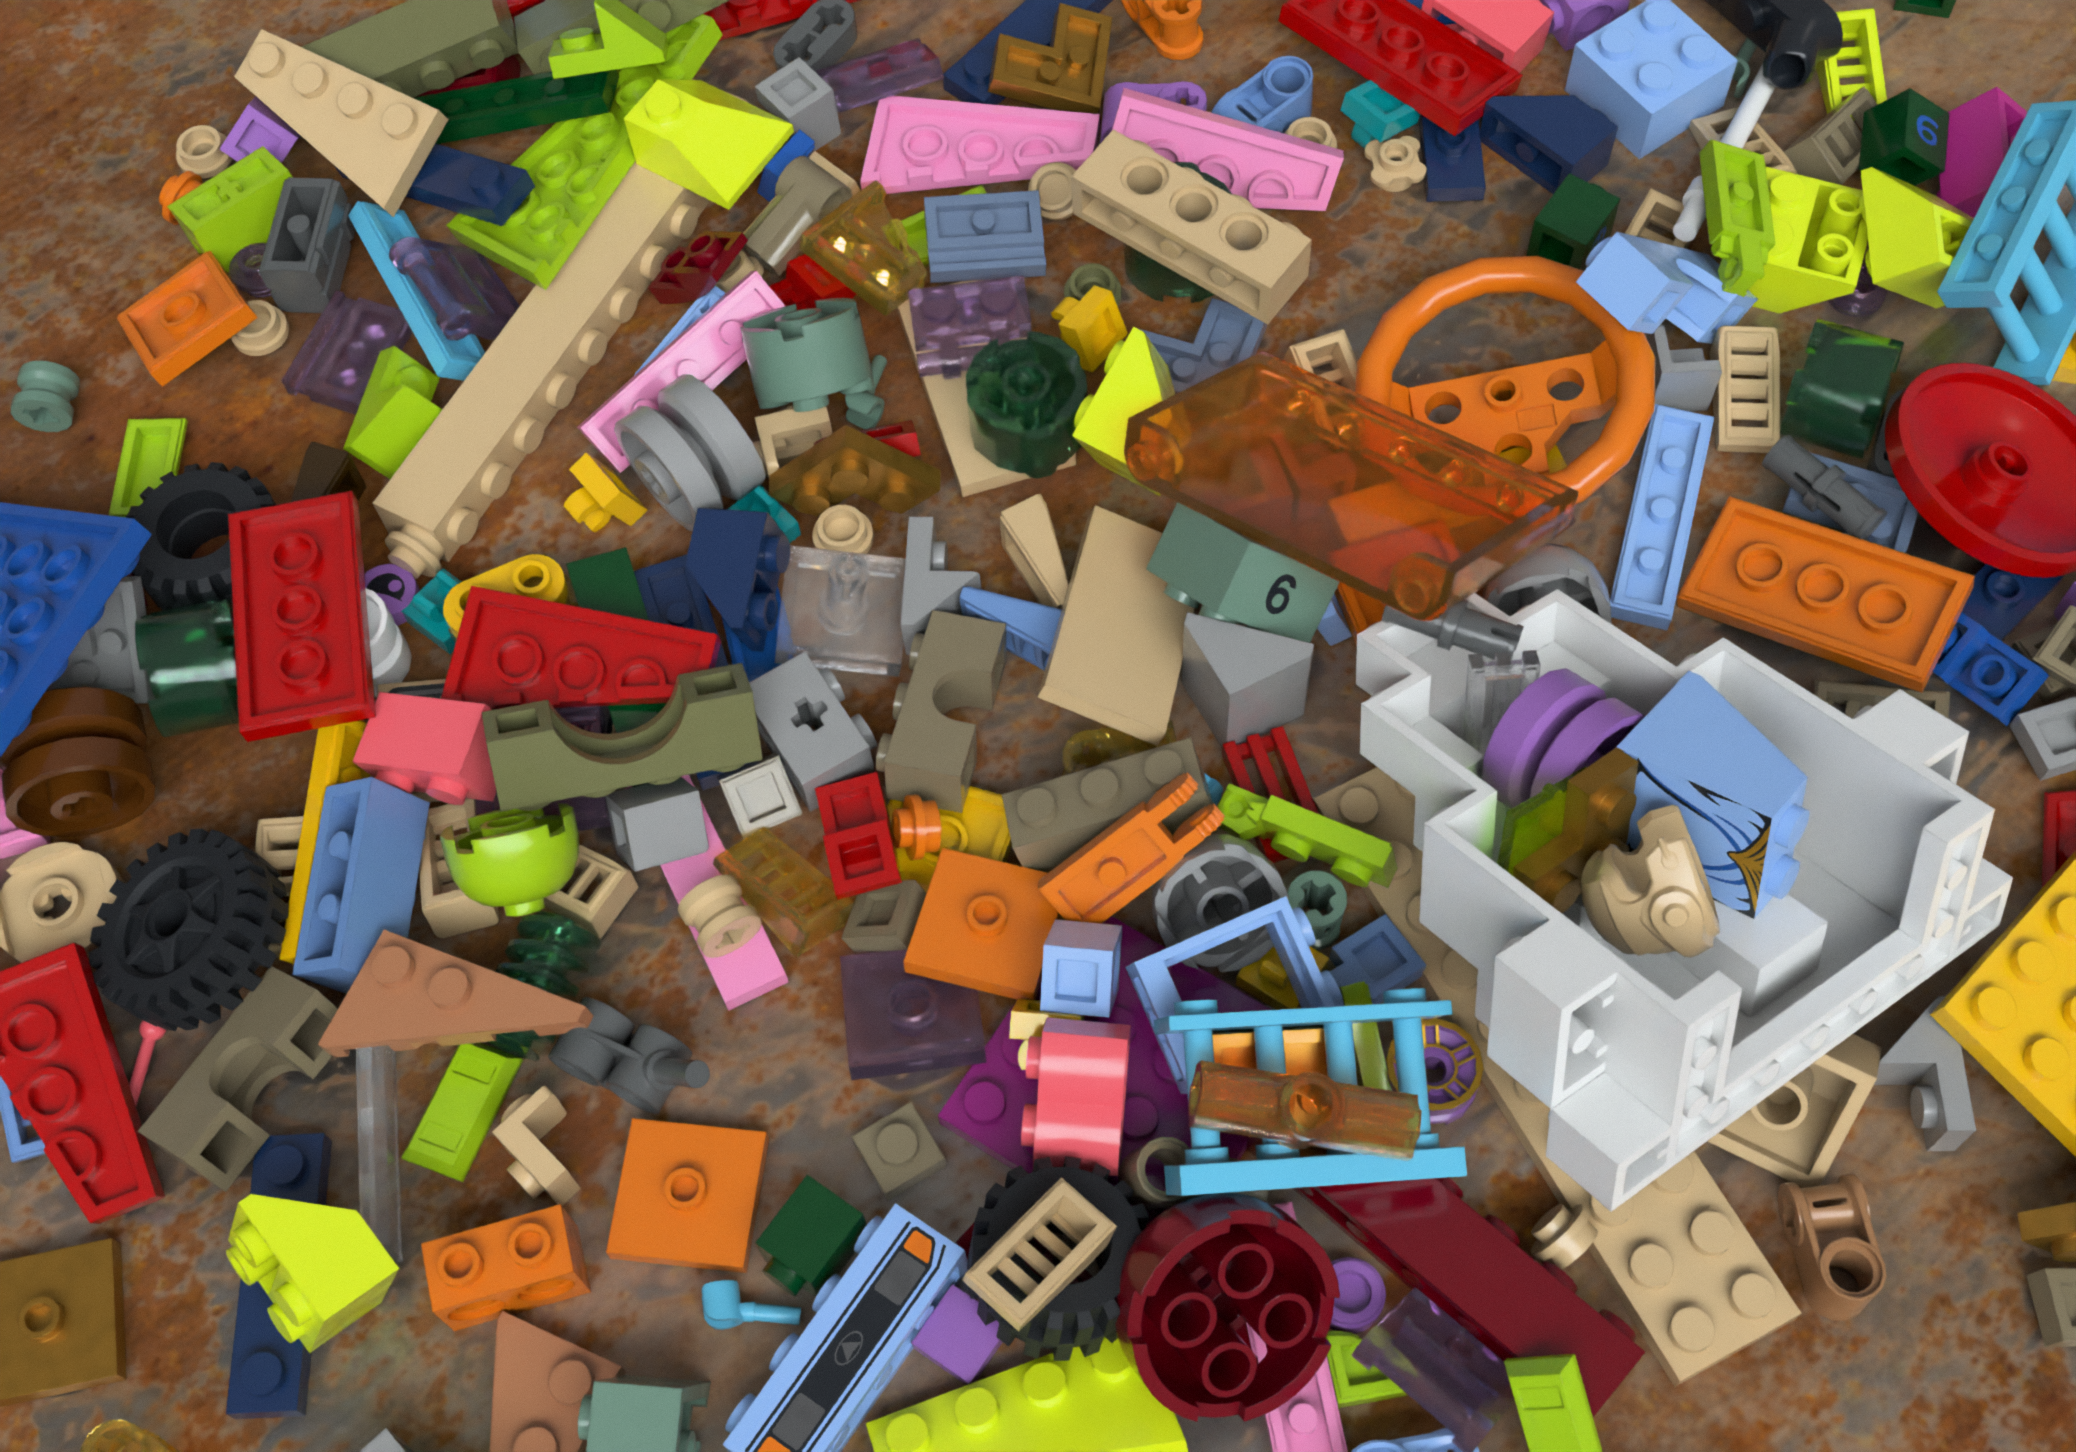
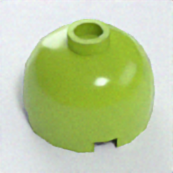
M558 803L560 816H544L543 808L532 811L512 809L502 812L501 810L487 812L468 818L470 831L457 837L454 836L452 825L445 828L440 834L445 862L452 880L468 898L479 904L490 907L504 906L506 916H523L545 908L544 897L561 890L572 877L579 856V833L574 808L568 804Z

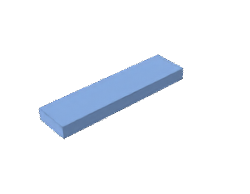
M1655 404L1654 413L1648 424L1609 597L1611 618L1668 630L1674 611L1714 422L1713 416Z

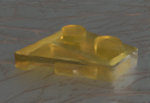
M875 180L803 232L800 250L884 316H887L924 287L927 271L917 251L909 246L907 242L908 234L899 218L892 219L884 203L886 191L882 184Z

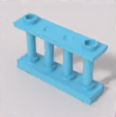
M2076 100L2031 104L1937 291L1946 308H1986L2006 341L1993 368L2009 372L2034 385H2050L2076 331ZM2064 184H2066L2075 201L2067 218L2056 201ZM2041 230H2043L2052 246L2044 265L2033 248ZM2018 277H2020L2029 293L2020 313L2009 296Z
M1426 988L1383 991L1384 1004L1218 1013L1217 1000L1175 1002V1016H1166L1154 1020L1155 1035L1183 1033L1192 1149L1184 1150L1185 1164L1164 1166L1166 1195L1185 1196L1467 1176L1465 1146L1440 1147L1439 1133L1431 1134L1421 1019L1452 1015L1451 1000L1427 1001ZM1392 1021L1402 1135L1395 1136L1396 1150L1370 1152L1369 1138H1362L1352 1023ZM1323 1025L1333 1140H1326L1327 1155L1300 1157L1299 1142L1292 1143L1283 1027ZM1254 1029L1263 1145H1255L1256 1160L1229 1161L1228 1147H1221L1212 1031Z

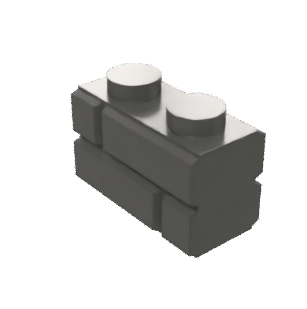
M288 177V179L284 180L259 269V274L268 289H272L271 295L280 310L286 312L329 314L335 311L352 246L350 241L353 240L356 231L348 217L352 206L350 203H347L348 197L340 181L331 178Z

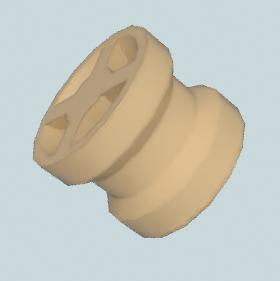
M729 874L715 876L695 886L680 901L677 909L685 925L695 927L698 931V946L703 954L709 958L721 957L742 947L755 936L762 924L761 918L754 907L744 905L741 901L742 889L735 877Z

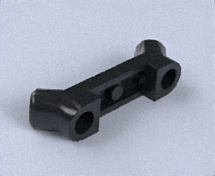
M1705 0L1765 52L1763 76L1769 85L1777 89L1791 91L1803 88L1811 81L1817 63L1834 57L1841 49L1843 32L1840 20L1836 12L1823 0Z

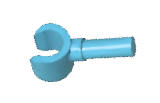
M714 1281L706 1283L702 1287L704 1319L714 1329H729L743 1322L753 1321L799 1325L801 1307L756 1302L741 1303L739 1283L737 1281Z

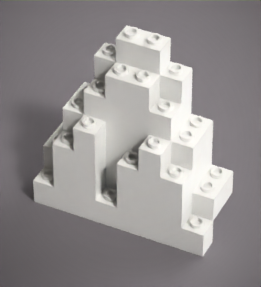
M1455 579L1429 593L1451 602L1457 596L1468 600L1467 608L1514 625L1524 626L1509 667L1452 645L1450 651L1437 647V639L1390 622L1385 623L1382 620L1370 625L1366 630L1357 634L1356 685L1371 695L1368 700L1361 703L1360 754L1415 795L1413 845L1423 852L1419 922L1478 969L1475 1017L1489 1028L1487 1056L1550 1108L1548 1114L1549 1129L1546 1157L1610 1212L2000 926L2013 877L1982 858L1995 809L1956 785L1969 731L1901 689L1875 706L1867 705L1863 707L1852 719L1724 637L1701 652L1688 655L1678 666H1675L1558 589L1532 604L1523 606L1512 616H1508ZM1567 668L1604 690L1607 699L1615 697L1646 716L1688 671L1702 676L1808 777L1802 807L1809 810L1810 815L1805 831L1794 848L1793 858L1800 862V868L1790 891L1782 899L1773 896L1755 919L1714 900L1720 933L1714 937L1712 948L1692 958L1684 957L1676 951L1662 954L1647 953L1640 956L1622 953L1606 942L1591 925L1582 902V894L1577 897L1576 901L1564 913L1559 912L1512 876L1515 864L1554 837L1533 823L1531 814L1525 816L1498 801L1497 790L1482 780L1483 760L1494 729L1510 704L1529 684L1547 672Z

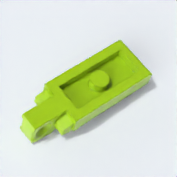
M1710 139L1699 152L1709 244L1712 245L1711 251L1713 256L1722 258L1718 268L1719 279L1723 283L1722 290L1744 297L1748 289L1758 279L1763 278V265L1767 264L1768 252L1776 245L1764 155Z
M1229 783L1217 806L1225 816L1223 818L1224 821L1221 822L1219 827L1230 835L1243 840L1256 836L1263 840L1268 838L1272 840L1271 847L1282 855L1299 862H1306L1309 856L1332 865L1331 871L1336 876L1351 884L1367 887L1369 882L1372 881L1389 888L1398 869L1391 843L1273 795L1267 799Z

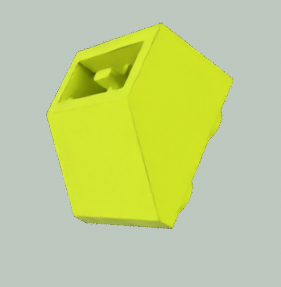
M1766 167L1776 245L1768 252L1767 264L1763 265V278L1758 279L1748 289L1758 298L1752 307L1780 314L1852 294L1857 285L1868 242L1867 226L1861 214L1863 211L1859 206V199L1863 190Z
M1869 167L1861 170L1863 193L1859 199L1860 210L1863 211L1861 214L1867 226L1869 249L1865 255V262L1873 284L1936 309L1945 306L1937 291L1974 218L1936 195L1878 169Z
M1133 327L1126 341H1118L1110 351L1104 366L1106 376L1096 394H1089L1080 404L1074 418V427L1076 429L1072 436L1099 465L1160 496L1188 448L1189 441L1168 365L1147 335Z
M250 1194L238 1202L228 1238L232 1247L226 1250V1255L236 1273L248 1286L258 1281L274 1304L267 1308L268 1314L277 1330L289 1343L300 1339L308 1352L311 1353L382 1303L399 1267L357 1210Z

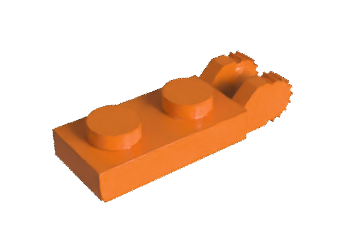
M1188 772L1186 774L1183 773L1172 779L1169 784L1160 788L1147 804L1144 801L1140 802L1038 880V890L1065 920L1101 924L1164 877L1166 873L1184 858L1187 852L1201 843L1207 836H1210L1212 832L1216 831L1221 822L1224 821L1223 818L1225 816L1214 803L1212 805L1209 804L1195 812L1179 826L1173 835L1161 821L1178 809L1179 806L1185 804L1198 789V784Z

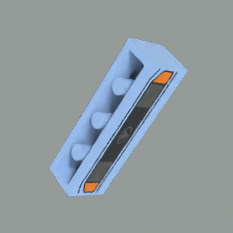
M896 1203L884 1219L880 1216H875L866 1225L857 1239L854 1251L859 1255L843 1277L838 1274L832 1275L820 1289L812 1305V1310L816 1312V1315L801 1336L795 1333L790 1334L775 1352L769 1365V1370L773 1372V1375L756 1397L752 1393L746 1395L730 1415L725 1426V1431L730 1433V1435L723 1443L727 1451L842 1452L912 1351L911 1342L950 1286L952 1284L957 1286L967 1272L968 1261L965 1250Z

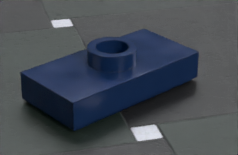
M1420 114L1419 128L1422 160L1427 169L1424 178L1426 202L1483 200L1486 185L1479 120L1475 121L1458 135L1453 136Z
M1985 564L1974 575V587L1962 613L1982 625L1990 634L2003 642L2060 584L2065 575L2048 578L2028 577L2006 572Z

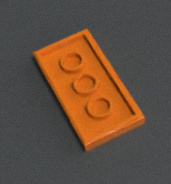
M1729 496L1677 595V604L1681 609L1923 693L1974 587L1975 576Z

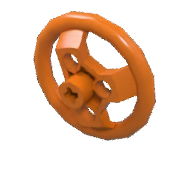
M1540 256L1477 258L1425 278L1382 315L1357 361L1353 417L1372 465L1412 503L1465 523H1527L1584 502L1629 463L1654 413L1656 357L1644 333L1630 331L1625 328L1576 283L1584 270ZM1533 293L1570 305L1598 328L1605 338L1590 353L1409 388L1392 381L1395 367L1410 339L1443 310L1484 294ZM1562 382H1574L1583 389L1576 398L1567 401L1557 400L1549 394L1555 385ZM1442 405H1452L1461 411L1455 420L1446 424H1437L1428 419L1432 410ZM1614 407L1598 440L1564 469L1550 474L1547 454L1570 425L1600 419ZM1520 446L1531 452L1529 459L1517 466L1505 465L1497 459L1503 450H1510ZM1408 447L1421 452L1451 447L1485 468L1488 485H1472L1436 472Z

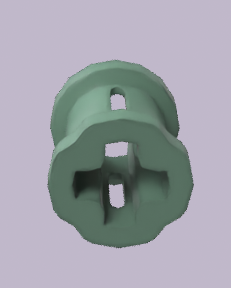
M1308 871L1300 874L1291 882L1287 892L1288 901L1292 909L1300 907L1303 910V907H1309L1310 911L1305 913L1310 922L1315 936V945L1310 947L1315 950H1322L1330 947L1339 938L1340 925L1347 907V892L1342 882L1334 875L1324 871ZM1325 909L1327 913L1322 916L1319 911Z

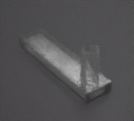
M388 1045L356 1049L360 1215L394 1262L400 1263L403 1262L396 1051H393Z

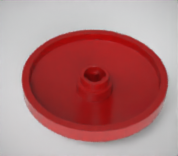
M1950 363L1930 368L1917 376L1898 396L1888 412L1885 423V446L1892 471L1906 497L1919 514L1953 545L1983 563L2000 570L2039 578L2058 577L2075 572L2076 416L2062 403L2036 385L1997 368L1972 363Z

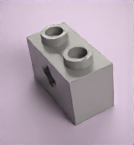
M804 651L749 682L753 691L759 735L771 753L776 752L779 755L788 779L810 812L819 807L815 788L875 772L870 751L877 747L875 737L860 714L849 717L840 703L845 700L843 690L828 667L818 671ZM813 725L816 730L813 731L810 726Z

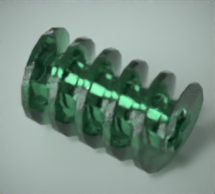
M538 911L534 915L523 916L516 927L521 938L510 940L505 949V954L510 962L498 964L495 972L555 995L576 997L580 989L565 975L567 971L587 973L591 965L577 954L578 948L598 950L602 941L583 926L556 913ZM534 1030L496 1034V1041L488 1043L510 1054L538 1061L540 1060L538 1054L531 1049L533 1042L552 1045L557 1037L555 1035L538 1036Z

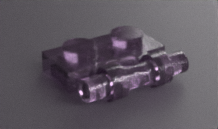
M1024 275L908 290L916 352L933 349L940 350L916 354L919 377L943 374L944 380L961 378V372L995 367L996 373L1014 371V365L1037 362L1034 338L1017 341L1010 340L1032 337ZM992 342V344L957 348V346Z

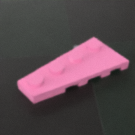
M1123 88L1112 130L1114 129L1132 140L1146 143L1155 153L1173 163L1195 170L1204 180L1229 194L1242 196L1255 208L1326 211L1344 159L1343 150L1127 88Z
M880 94L860 180L862 197L1028 180L1032 178L1040 167L1053 162L1065 163L1077 170L1097 148L1100 133V114Z

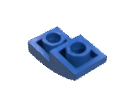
M1962 612L1932 672L1933 675L2005 726L2009 725L2049 677L2040 666L1990 634L1982 625Z

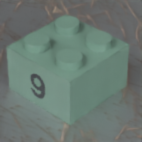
M1178 500L1146 570L1167 582L1164 593L1169 597L1193 608H1198L1201 603L1202 607L1198 615L1233 624H1246L1248 628L1308 643L1311 642L1341 580L1339 576L1266 535Z

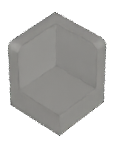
M800 57L755 86L758 102L772 115L793 124L794 133L789 137L788 141L801 130L815 141L814 151H816L841 134L833 89Z
M1660 325L1653 334H1648L1647 337L1656 357L1655 404L1690 412L1708 411L1722 374L1720 361L1705 360L1703 348L1669 350L1665 326Z
M682 777L669 784L654 785L648 783L613 792L605 796L616 854L635 872L702 854L708 850L709 845L699 790Z

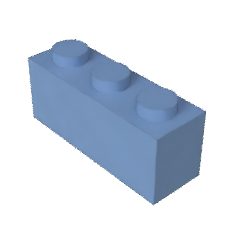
M374 777L326 787L292 975L347 994L383 930L408 938L412 910L416 898L415 891L430 802Z

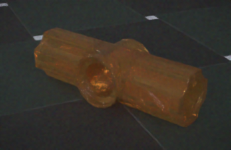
M1201 1060L1196 1064L1188 1102L1189 1127L1274 1140L1279 1145L1289 1149H1305L1313 1146L1408 1161L1413 1158L1414 1148L1420 1136L1422 1110L1419 1108L1418 1095L1334 1082L1329 1076L1318 1072H1303L1296 1076ZM1292 1094L1306 1096L1314 1103L1318 1112V1121L1315 1128L1303 1127L1294 1120L1289 1106Z

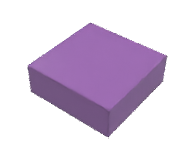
M952 1284L911 1344L913 1349L963 1384L968 1385L977 1381L1003 1342L996 1337L999 1322L995 1320L985 1326L977 1314L979 1302L971 1299L970 1295Z

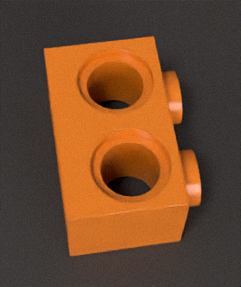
M561 1204L421 1243L432 1312L453 1331L496 1320L502 1311L514 1315L591 1292L579 1228Z

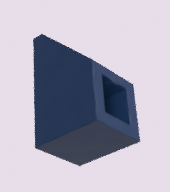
M698 508L685 566L737 636L751 651L763 652L767 632L773 630L777 621L778 603L775 595L780 573H784L789 565V540L768 512Z

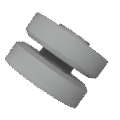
M682 374L659 391L657 398L659 411L648 406H638L615 423L614 432L624 455L644 486L679 524L687 530L693 531L698 508L723 509L722 496L740 501L764 482L766 475L763 463L753 442L723 401L705 383L693 375Z

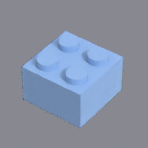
M1646 0L1575 44L1565 91L1569 95L1576 96L1591 108L1601 111L1611 122L1617 125L1618 130L1615 138L1640 160L1687 130L1691 120L1711 115L1724 106L1738 60L1671 0Z

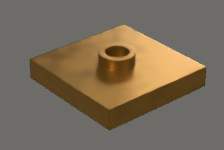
M113 1238L0 1261V1407L126 1380L121 1243Z

